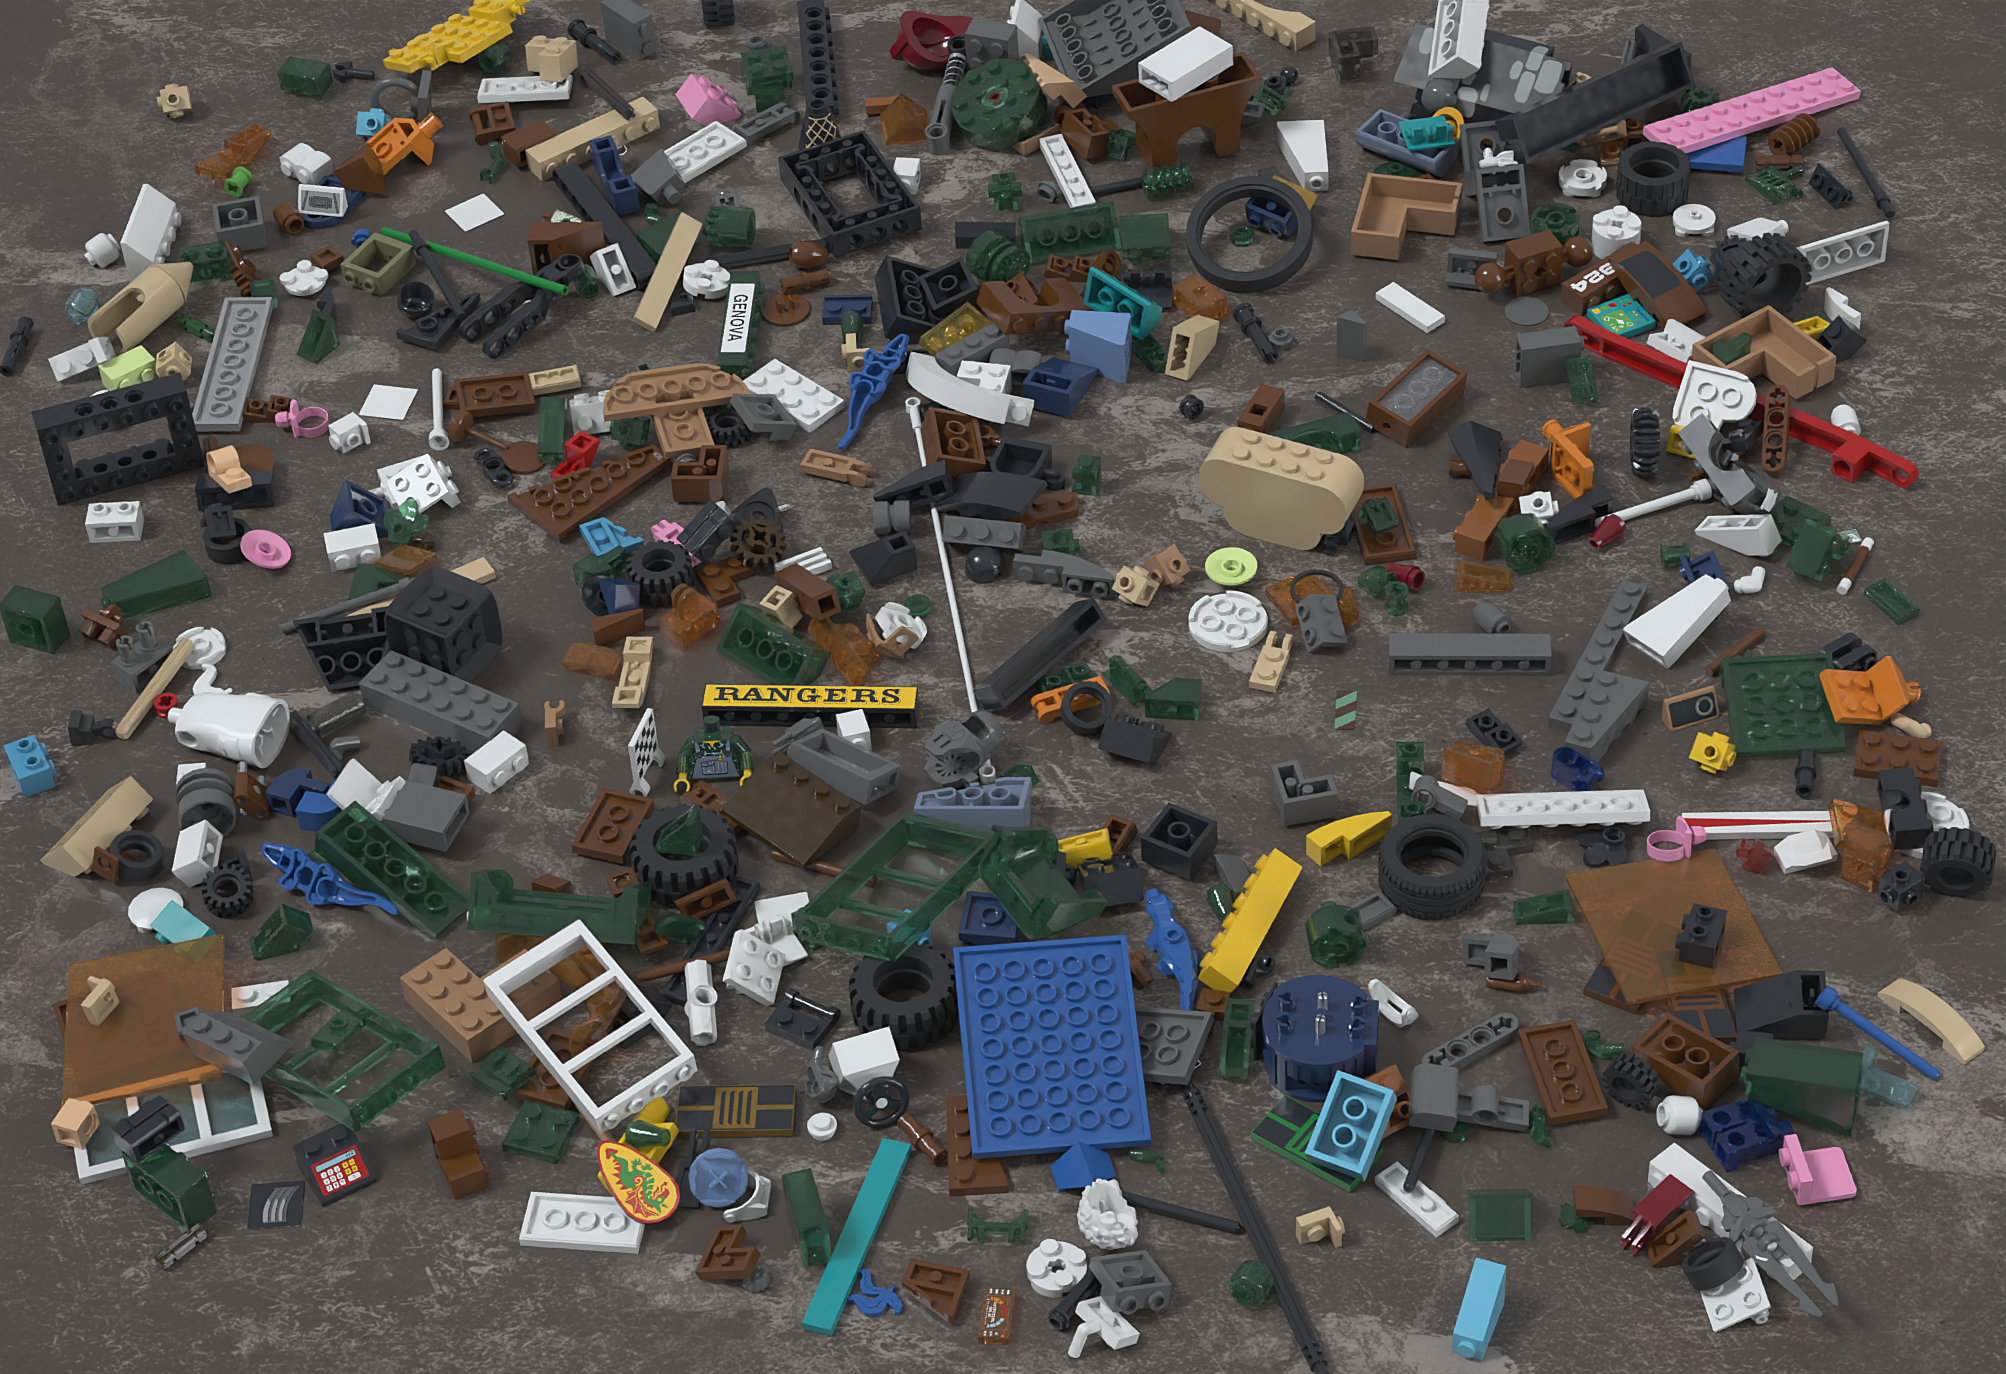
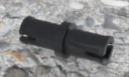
M1811 748L1799 750L1798 765L1795 767L1794 772L1797 779L1795 792L1798 796L1804 798L1810 797L1813 794V780L1817 775V769L1814 766L1816 753Z

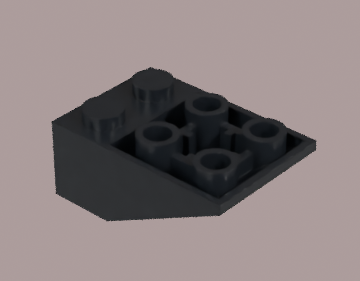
M1794 970L1734 989L1736 1032L1737 1030L1770 1033L1773 1034V1037L1826 1038L1829 1010L1826 1009L1824 1011L1814 1004L1826 987L1825 971Z

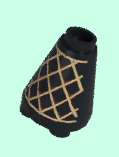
M815 98L808 102L799 139V150L842 137L830 107L824 99Z

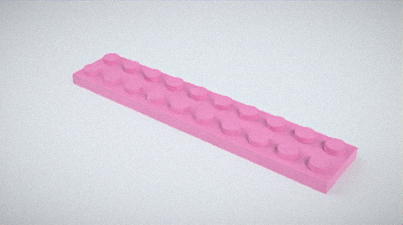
M1832 67L1672 118L1657 121L1644 126L1643 135L1650 141L1674 145L1686 154L1787 122L1801 113L1809 115L1860 98L1861 90Z

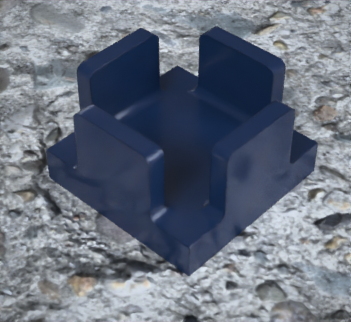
M967 891L958 931L959 941H962V944H968L970 941L973 943V946L1020 943L1024 904L1023 896Z

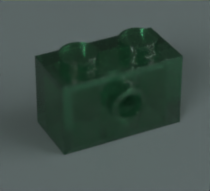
M289 56L277 71L281 90L322 97L333 83L330 63Z

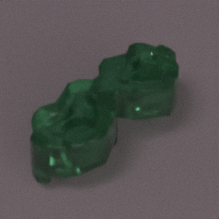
M1534 1106L1529 1113V1123L1533 1125L1530 1138L1542 1147L1550 1148L1551 1137L1548 1135L1550 1128L1544 1125L1545 1110Z

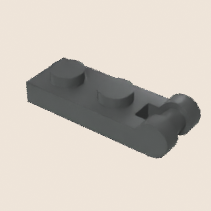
M780 102L734 126L735 133L750 144L788 123L795 124L800 118V113L795 109H790V106L785 102Z

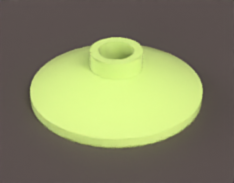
M1223 548L1213 552L1207 558L1205 571L1210 579L1219 584L1239 585L1255 576L1257 560L1250 552L1244 549Z

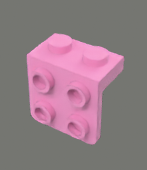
M1796 1134L1784 1136L1783 1148L1779 1149V1159L1782 1167H1785L1789 1188L1793 1190L1798 1205L1852 1198L1856 1195L1857 1189L1841 1148L1832 1147L1803 1152Z

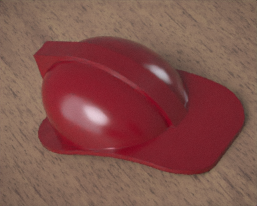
M913 10L906 11L900 17L901 29L898 32L897 41L889 50L893 60L905 61L909 66L919 70L931 71L947 67L949 54L948 40L955 35L965 36V32L973 18L959 15H932Z

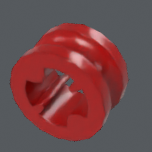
M173 693L160 694L154 700L156 714L160 718L168 719L171 708H180L178 699Z

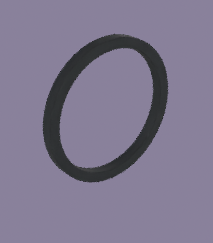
M1314 569L1304 571L1298 574L1290 584V594L1297 603L1302 599L1296 595L1294 587L1300 579L1310 575H1323L1333 579L1339 586V592L1336 595L1337 602L1343 594V583L1340 578L1325 570Z

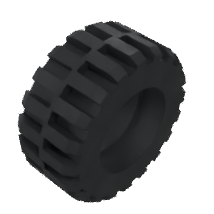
M686 803L678 804V807L671 808V805L664 807L663 811L659 813L655 811L648 816V820L644 819L631 837L630 855L632 867L641 885V890L648 898L653 901L658 900V903L668 906L672 904L677 908L676 900L724 879H727L730 883L738 872V854L734 830L720 813L717 815V811L709 807L703 809L701 805L693 804V806H687ZM693 850L702 852L699 856L684 861L666 859L668 856L680 851Z
M900 941L892 942L890 946H885L884 944L877 947L875 952H868L863 957V961L860 960L853 968L854 971L849 978L852 1019L861 1034L889 1027L895 1047H900V1050H909V1047L916 1046L918 1049L925 1047L928 1042L934 1043L941 1038L940 1035L947 1034L952 1025L957 1021L959 1014L954 964L940 950L936 949L934 951L931 945L925 943L917 945L916 941H908V943L900 944ZM909 988L925 992L920 998L908 1002H895L883 998L887 994L899 989Z

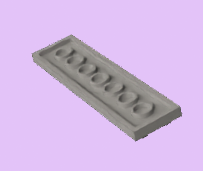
M229 297L224 299L192 413L196 431H240L243 422L242 412L246 397L249 398L274 305L272 297Z

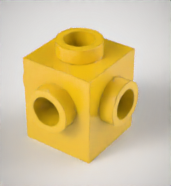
M1698 732L1689 758L1701 762L1700 768L1716 774L1717 769L1726 771L1727 767L1732 766L1736 757V752L1734 751L1736 745L1729 743L1730 737L1714 732L1711 736Z

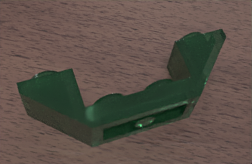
M1424 741L1396 742L1397 824L1410 817L1426 814V801H1411L1413 790L1409 788L1411 772L1424 776Z

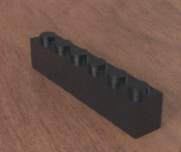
M1090 598L1073 603L975 687L973 692L983 708L988 712L1005 709L1101 626L1107 618L1095 599Z

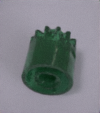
M711 206L708 215H704L702 232L704 236H707L708 245L752 248L756 231L754 209L747 207Z

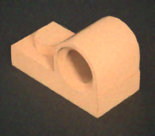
M232 445L207 453L209 475L228 493L252 486L251 477L241 469L238 454Z

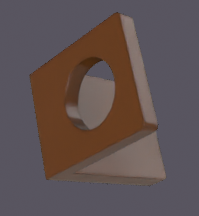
M97 846L94 848L92 871L115 883L120 879L117 876L120 859L111 854L110 851L107 852ZM125 851L120 853L124 859L131 862H136L137 860Z

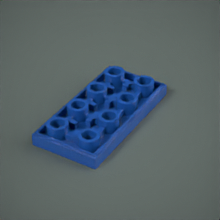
M1736 137L1686 153L1691 164L1690 169L1726 171L1728 173L1743 172L1746 137Z

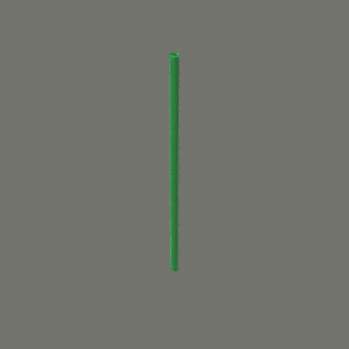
M388 227L381 229V235L413 246L409 234ZM425 240L431 252L561 295H567L569 292L568 286Z

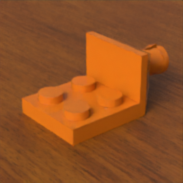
M432 112L419 123L414 119L394 118L366 143L370 144L381 161L383 175L387 174L392 167L403 160L411 151L429 166L432 163L434 149L431 137L443 125Z
M1557 420L1548 421L1542 428V435L1550 441L1551 475L1575 499L1593 490L1594 465L1589 459L1591 424L1586 422L1564 429Z
M1886 656L1866 672L1825 669L1819 674L1835 722L1881 725L1908 703H1916L1921 696V689H1912L1919 687V684L1912 681L1905 682L1902 672L1891 656Z

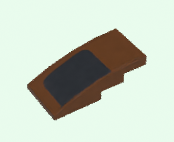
M1647 240L1608 259L1609 264L1632 300L1639 299L1650 316H1657L1664 329L1669 319H1674L1686 325L1708 312V309L1681 273Z

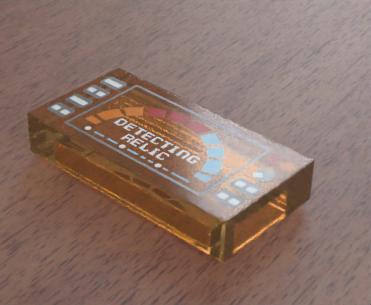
M985 1287L978 1343L1009 1345L1016 1298L1015 1289Z

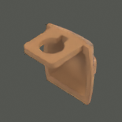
M869 613L866 615L867 636L870 643L876 648L878 653L884 656L903 659L905 657L904 653L919 639L916 633L904 626L898 627L885 639L883 636L884 630L880 627L876 618ZM906 635L909 637L904 644H900L898 641L895 642L899 636Z

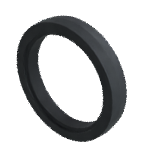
M1263 176L1239 177L1215 186L1196 203L1190 213L1186 227L1187 249L1197 271L1211 284L1237 293L1261 292L1283 284L1303 267L1313 245V221L1304 199L1289 185ZM1248 197L1267 198L1282 204L1296 218L1298 234L1291 250L1274 265L1251 272L1233 271L1219 266L1205 253L1202 247L1203 230L1211 216L1224 205Z

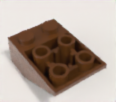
M531 222L527 241L533 275L543 267L550 265L563 254H576L582 258L584 269L591 267L593 264L589 256L598 250L606 248L602 222Z

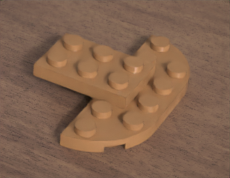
M695 363L638 371L617 380L615 386L606 393L603 404L604 422L651 415L665 459L679 457L685 453L695 455L700 454L701 445H714L702 407L730 404L733 393H751L746 384L737 375L733 374L731 376L721 371L719 366Z

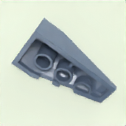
M1002 777L995 779V784L979 786V782L969 783L970 787L957 791L952 787L918 793L914 806L915 814L996 835L991 830L993 824L1007 827L1021 836L1027 835L1031 813V777Z

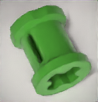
M236 167L232 173L233 176L224 182V189L231 196L240 197L243 194L244 187L253 180L250 171L244 167Z

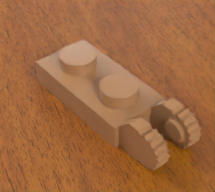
M809 449L800 464V472L844 482L848 481L856 487H865L868 482L867 478L871 477L874 472L870 463L815 449Z

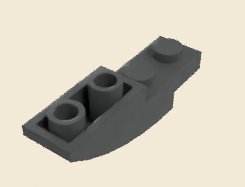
M1043 550L1041 557L1015 554L1014 580L1063 585V593L1111 599L1115 597V590L1112 589L1115 583L1114 576L1089 561L1049 550Z

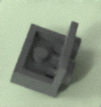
M1449 247L1445 285L1478 289L1474 280L1476 270L1484 263L1492 262L1497 264L1498 253Z
M1309 594L1296 604L1297 617L1307 652L1313 653L1320 647L1342 648L1348 643L1335 595Z

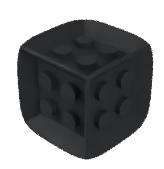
M430 567L424 570L396 596L385 613V631L390 651L392 650L469 683L489 665L502 645V626L493 593L482 584L446 569Z

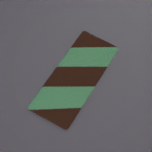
M1337 690L1335 729H1355L1357 691Z

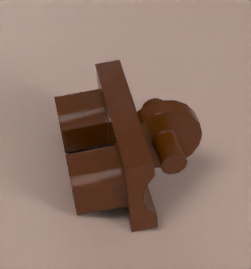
M111 604L106 609L101 608L99 614L84 608L80 614L85 621L79 632L85 638L94 640L99 631H102L98 641L111 650L116 645V640H121V636H130L122 631L120 624L123 623L124 617L121 616V608L117 605Z

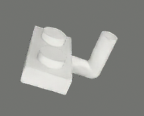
M1101 1296L1078 1303L1075 1312L1085 1323L1080 1324L1076 1330L1068 1351L1071 1357L1078 1358L1080 1356L1087 1336L1093 1333L1099 1334L1114 1350L1137 1343L1140 1333L1118 1312L1113 1313Z

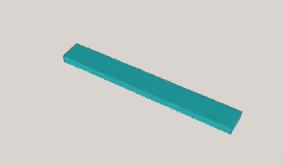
M886 1138L882 1139L803 1319L802 1327L804 1330L832 1336L912 1151L911 1144Z

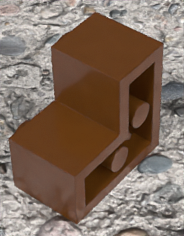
M701 445L699 462H673L671 485L674 502H709L710 500L719 502L725 500L729 474L727 445Z
M458 1109L428 1120L427 1123L435 1157L454 1200L488 1188L486 1175H489L490 1171L485 1158L479 1159L477 1155L480 1154V1149L476 1138L472 1137L476 1135L472 1119H465L462 1110Z

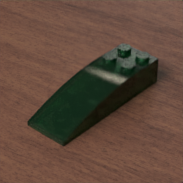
M357 801L352 802L315 834L314 851L361 890L377 893L398 908L397 916L434 937L440 935L475 905V901Z

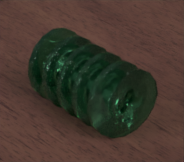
M1184 161L1179 162L1178 166L1176 163H1172L1169 168L1167 165H1162L1160 170L1158 167H1153L1151 172L1149 169H1144L1142 172V188L1147 199L1149 198V192H1152L1154 197H1157L1158 190H1161L1163 195H1167V188H1170L1174 194L1176 193V186H1179L1183 192L1185 191V184H1188L1191 190L1194 189L1191 170Z

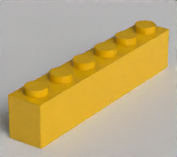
M1276 848L1268 856L1263 854L1255 864L1254 868L1257 869L1256 874L1252 873L1243 886L1247 889L1245 894L1242 892L1233 904V907L1236 908L1235 912H1230L1222 923V927L1225 928L1223 933L1219 932L1211 943V946L1214 948L1212 953L1208 952L1199 965L1203 969L1198 979L1213 990L1232 992L1238 986L1303 868Z

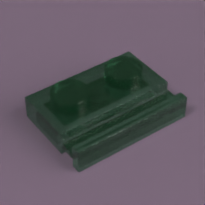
M501 1046L488 1055L479 1065L480 1069L476 1073L474 1071L469 1073L474 1082L504 1101L508 1099L506 1096L511 1091L515 1093L536 1074L531 1065Z

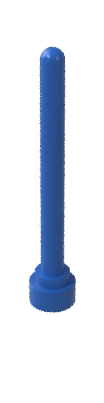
M1827 985L1814 1003L1816 1006L1824 1011L1826 1009L1830 1012L1834 1010L1930 1079H1939L1940 1071L1840 1001L1841 997L1837 995L1838 991Z

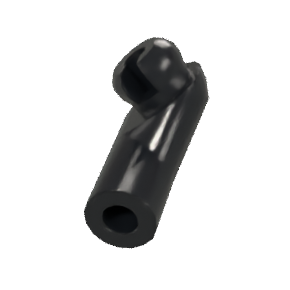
M1264 955L1263 957L1252 959L1239 983L1240 986L1247 990L1252 989L1256 978L1272 972L1276 964L1274 957Z

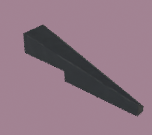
M1471 420L1448 429L1447 433L1452 446L1464 463L1468 475L1485 501L1494 498L1493 488L1496 487L1495 477L1498 474L1500 461L1498 453L1502 449L1500 441L1503 440L1501 432Z

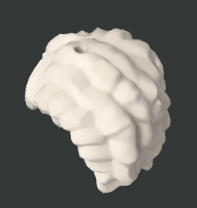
M1096 1179V1182H1092V1186L1087 1185L1082 1192L1083 1196L1079 1202V1210L1077 1212L1079 1228L1085 1234V1238L1089 1239L1091 1244L1098 1245L1101 1249L1107 1250L1133 1245L1138 1236L1136 1228L1138 1221L1135 1209L1128 1206L1127 1201L1122 1197L1118 1182L1115 1179L1111 1181Z

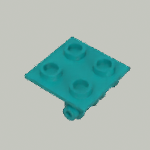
M1445 116L1398 121L1408 151H1421L1423 149L1444 148L1455 145L1452 137L1454 133L1453 124L1448 125Z

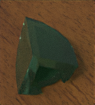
M672 913L661 917L655 922L653 927L656 934L691 945L706 925L702 920L692 916Z

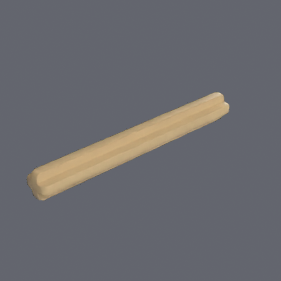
M186 638L180 640L116 727L115 733L118 738L127 740L154 704L155 698L163 692L195 646L192 640Z

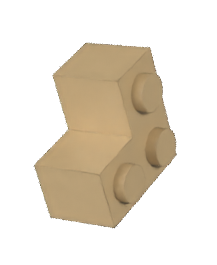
M535 36L525 45L528 71L540 72V81L562 82L578 67L575 40H567L566 37L546 39V36Z

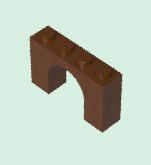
M1065 278L1044 279L1039 294L1046 306L1034 305L1020 299L1004 281L983 282L976 302L1004 335L1065 331V321L1070 320L1072 310L1093 311V309L1083 304L1084 299Z

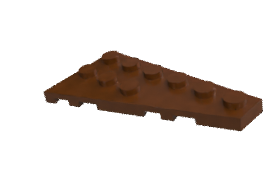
M652 444L629 452L625 455V458L614 462L611 459L602 462L600 467L590 469V467L583 468L555 478L551 484L538 487V485L529 487L528 492L519 495L514 492L507 495V500L513 507L556 540L560 541L578 529L579 525L588 522L669 466L671 458L665 459L663 451Z

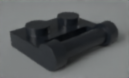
M790 988L787 990L784 1000L765 1022V1031L814 1051L838 1022L841 1010L834 1006H824L803 997L799 991ZM795 1006H798L802 1009L819 1015L824 1019L822 1021H819L796 1010H793V1008Z

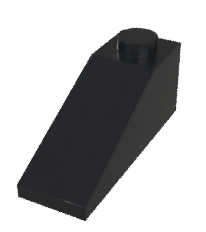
M944 459L915 470L874 494L873 499L875 502L888 501L890 505H893L894 501L909 500L910 509L953 496L954 479Z

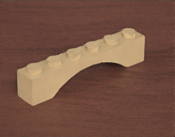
M1209 0L1296 52L1316 40V21L1300 12L1273 9L1254 0Z

